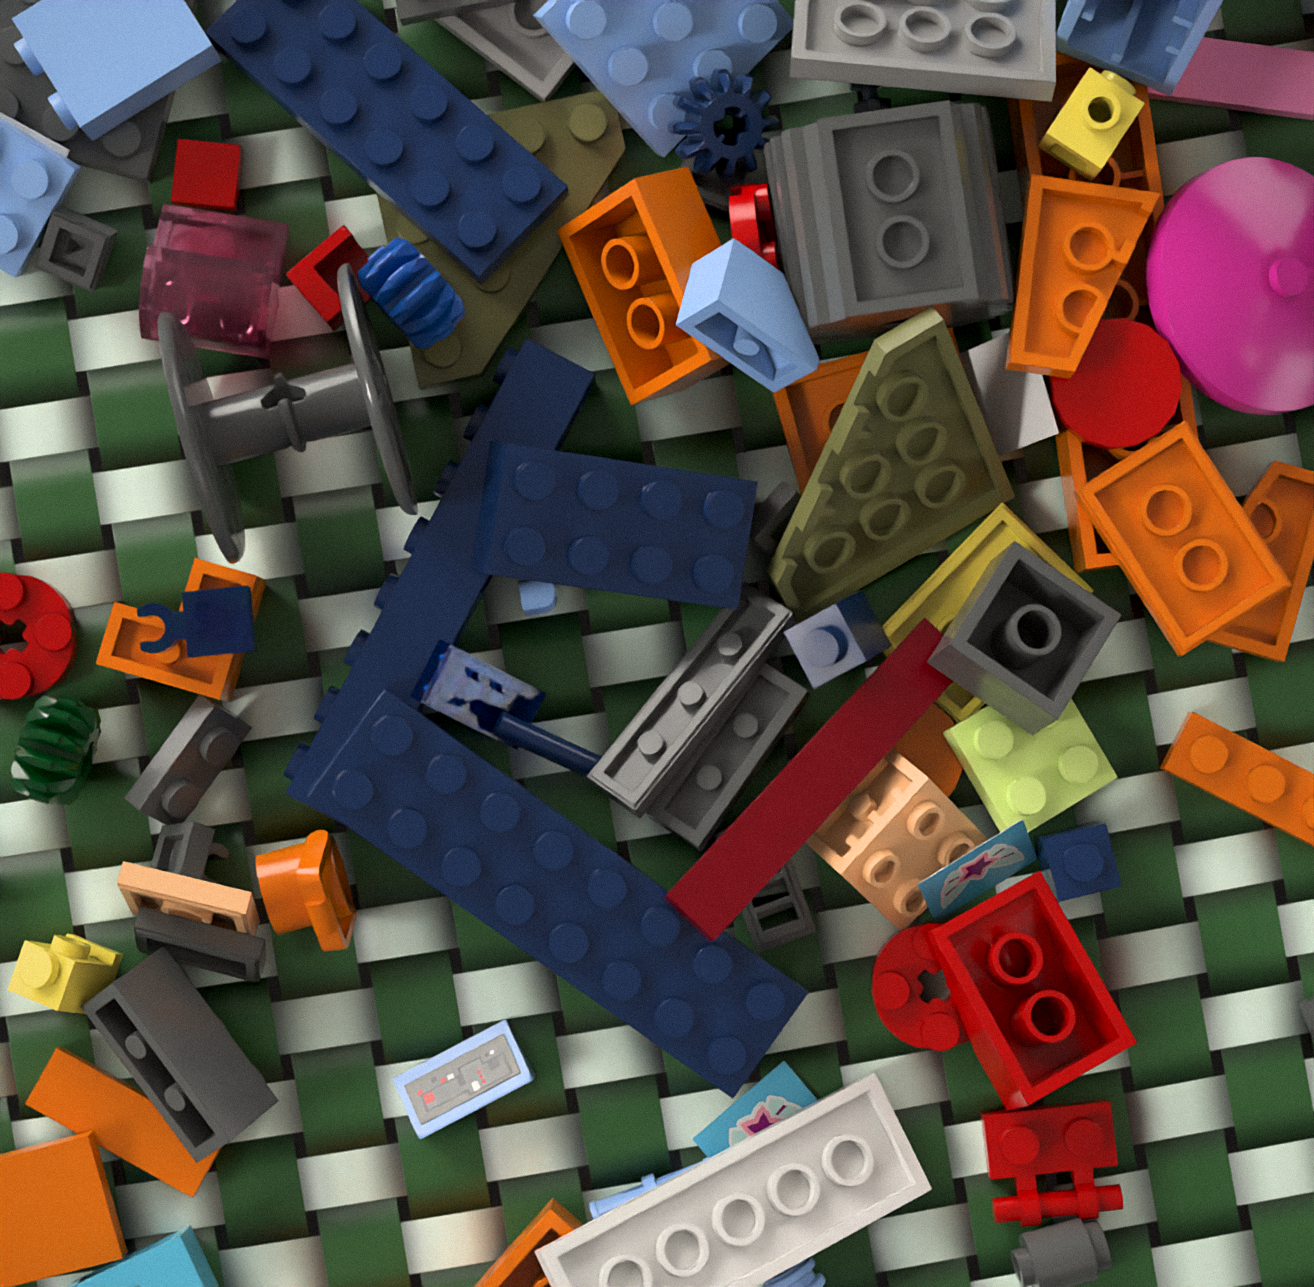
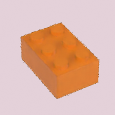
M688 166L634 178L557 230L631 406L683 391L731 364L676 326L692 264L722 246Z

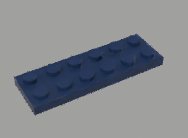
M237 0L205 31L211 44L480 285L569 196L568 186L357 0Z

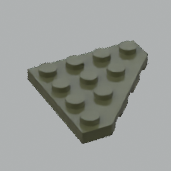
M599 90L487 114L568 186L569 196L482 285L377 193L387 244L396 237L408 240L411 245H414L426 257L464 303L465 316L454 326L456 329L442 342L438 340L428 350L415 347L409 341L420 390L483 377L494 360L499 347L514 324H517L543 284L548 271L564 249L557 230L592 207V203L610 175H613L626 155L618 111Z
M933 306L873 341L767 569L784 606L794 612L797 619L796 625L834 605L996 509L1002 502L1006 503L1015 497L945 321Z

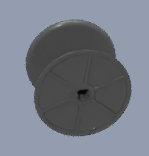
M349 263L341 265L338 269L337 285L344 323L354 363L291 380H288L283 373H277L275 375V382L272 385L214 400L203 366L184 324L178 316L168 311L161 312L158 316V336L162 364L184 454L209 527L220 551L230 564L239 562L245 552L243 514L232 463L284 450L290 446L294 450L303 453L306 450V442L317 441L372 426L389 482L400 508L406 514L418 515L412 473L386 371L362 293Z

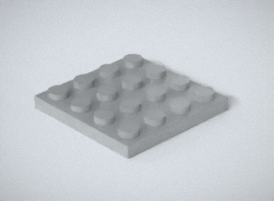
M795 0L789 77L1052 102L1056 85V0Z

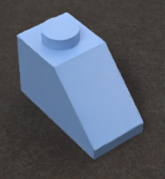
M735 238L692 264L676 326L773 393L817 370L819 357L785 276L781 271Z

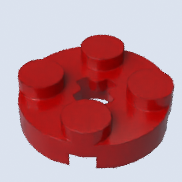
M755 182L731 187L730 190L733 196H729V213L732 238H735L781 271L769 183L758 184Z
M3 572L0 573V627L4 623L13 626L19 620L23 621L27 628L22 636L28 642V645L22 652L18 649L10 648L5 653L0 648V698L21 700L47 693L56 687L69 673L77 656V630L74 623L76 619L73 608L68 600L51 584L33 576Z
M944 922L914 924L894 933L878 951L872 964L871 994L876 1013L882 1023L901 1041L917 1048L932 1049L934 1051H946L970 1040L951 991L944 1000L935 996L929 1002H925L919 997L924 988L922 983L917 980L920 974L926 970L935 975L941 970L928 932L941 926Z

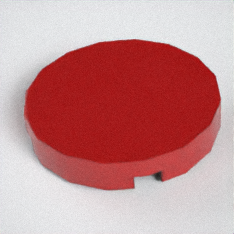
M1126 318L1099 321L1080 363L1070 379L1049 376L1050 395L1052 394V402L1057 410L1055 412L1063 427L1083 443L1106 450L1134 447L1157 435L1175 414L1182 392L1180 364L1169 343L1148 325Z

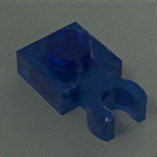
M249 586L182 592L183 611L174 612L171 608L156 603L146 604L137 609L138 617H159L165 624L164 635L157 641L141 642V651L151 654H163L172 650L179 641L186 640L188 658L192 659L257 652L251 587Z

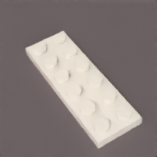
M871 1073L862 1076L534 1252L551 1287H756L932 1190L876 1074Z

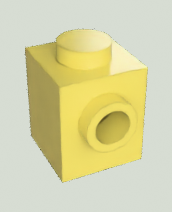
M1089 67L1037 147L1092 182L1145 103L1134 96L1136 93L1135 88L1120 75L1108 70H1103L1100 74Z

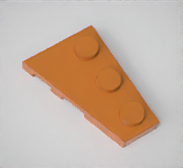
M1035 174L1030 176L1026 188L1014 290L1015 302L1012 307L1006 370L1068 379L1072 377L1161 193Z
M1274 460L1268 464L1242 502L1241 507L1292 586L1206 641L1272 661L1285 662L1314 559V471Z

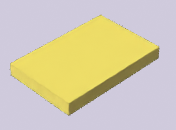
M1002 502L882 625L892 645L882 653L888 657L924 618L944 635L990 561L1014 541L1088 592L1092 593L1094 590ZM954 681L934 702L956 724L977 712L985 704Z

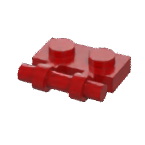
M1108 1099L1017 1108L1008 1111L981 1112L988 1177L990 1180L1014 1177L1015 1196L992 1198L995 1224L1019 1221L1021 1227L1041 1225L1042 1218L1077 1215L1081 1220L1098 1219L1099 1212L1123 1209V1196L1120 1184L1095 1187L1093 1168L1118 1166L1111 1101ZM1071 1172L1072 1189L1038 1193L1035 1175Z

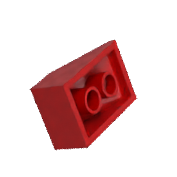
M1041 871L1032 874L928 932L974 1052L1007 1111L1031 1105L1137 1043Z

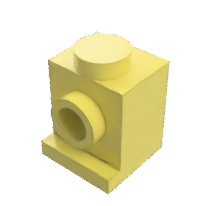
M69 933L66 936L54 935L51 944L25 940L8 990L56 1011L86 1014L81 1006L115 981L123 954Z

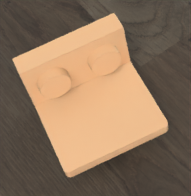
M892 748L805 843L901 931L907 928L917 916L928 908L917 884L986 842V836L925 774Z

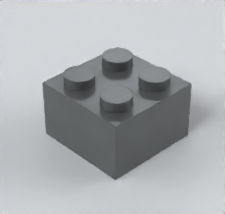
M1014 541L990 561L926 663L1019 727L1034 735L1059 719L1120 619L1121 614Z

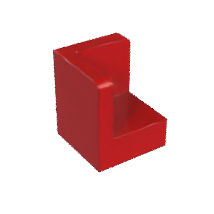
M345 225L337 229L286 273V276L333 331H336L344 324L337 285V272L341 265L345 263L350 264L365 305L371 301L369 295L361 288L357 273L369 262L367 259L369 256L357 243L353 234Z

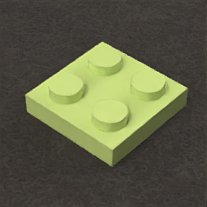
M1072 698L1058 720L1034 735H1031L989 705L942 732L1000 832L1021 819L1025 823L1027 832H1030L1118 778Z

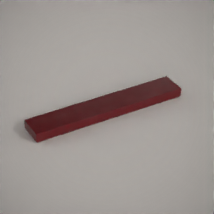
M926 618L916 625L663 897L710 943L716 940L953 683L950 678L926 663L943 637V634Z

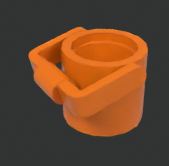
M317 830L310 833L304 843L257 855L256 870L260 891L269 920L276 934L280 935L313 925L324 952L348 949L357 918V911L353 904L345 865L333 835H329L326 830Z

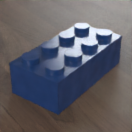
M490 441L471 569L488 575L738 610L758 482Z

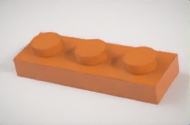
M1188 712L1160 769L1314 847V773L1194 712Z

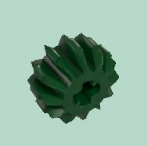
M43 695L38 699L33 709L28 712L26 723L23 729L20 730L18 745L14 750L15 758L10 769L14 791L27 795L31 800L47 805L48 803H54L64 806L74 802L78 798L80 790L85 787L86 778L89 771L92 770V762L98 750L97 743L102 732L100 729L101 719L99 711L84 705L82 701L60 696L58 698Z

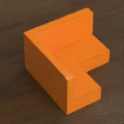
M194 558L177 619L114 602L96 664L214 699L231 702L264 593L266 580L253 574Z

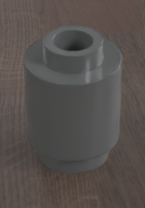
M1077 1217L1019 1234L1020 1248L1011 1250L1014 1271L1021 1287H1076L1097 1281L1099 1273L1111 1270L1112 1268L1108 1244L1103 1230L1096 1219L1083 1223Z

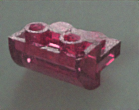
M163 204L154 245L147 246L142 272L139 300L141 339L159 341L158 316L161 312L168 311L179 317L187 329L194 346L197 348L267 359L279 308L278 289L290 240L289 224Z

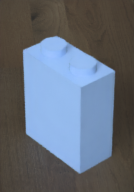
M41 0L12 18L23 36L22 39L14 43L18 53L35 77L45 72L57 90L56 93L48 97L55 112L69 131L79 125L92 141L222 61L184 0Z

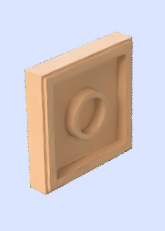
M123 861L117 885L133 915L137 916L140 906L256 936L260 918L252 892Z

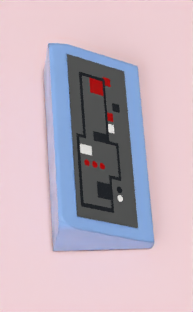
M504 1019L393 1077V1081L418 1138L422 1139L531 1082L535 1078V1073L507 1019Z

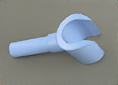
M530 580L518 581L521 604L525 615L547 613L554 609L557 604L555 584Z

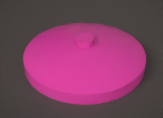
M1265 157L1234 159L1207 169L1191 178L1173 194L1157 219L1151 236L1146 264V285L1150 311L1157 333L1169 343L1180 364V372L1194 387L1220 405L1253 415H1277L1311 406L1314 404V177L1290 163Z

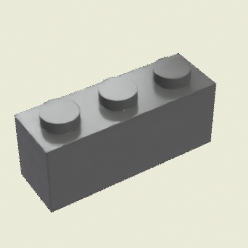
M162 946L81 1006L196 1163L233 1140L279 1101L265 1083L260 1071L251 1064L228 1033L223 1021L214 1014L189 980L185 970L176 963L165 946Z

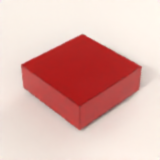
M178 139L171 202L176 206L237 212L244 151L242 146Z

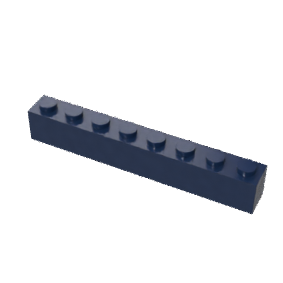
M528 338L525 339L519 352L509 348L501 360L493 378V382L501 385L491 406L488 408L479 404L473 413L463 435V438L471 441L460 464L450 460L444 468L433 494L441 497L436 510L430 520L421 516L415 523L403 549L412 554L400 577L391 572L382 585L374 602V607L382 610L370 633L361 629L356 635L344 659V663L352 667L341 689L330 686L314 715V720L322 723L311 746L303 742L299 744L284 772V776L292 780L285 794L340 823L342 822L306 797V790L382 685L420 713L422 712L494 576L471 569L490 441L560 451L596 383L595 373Z

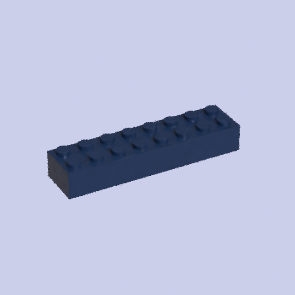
M383 685L306 790V797L732 1099L809 993L794 979L725 930L715 941L710 943L663 898L669 891Z

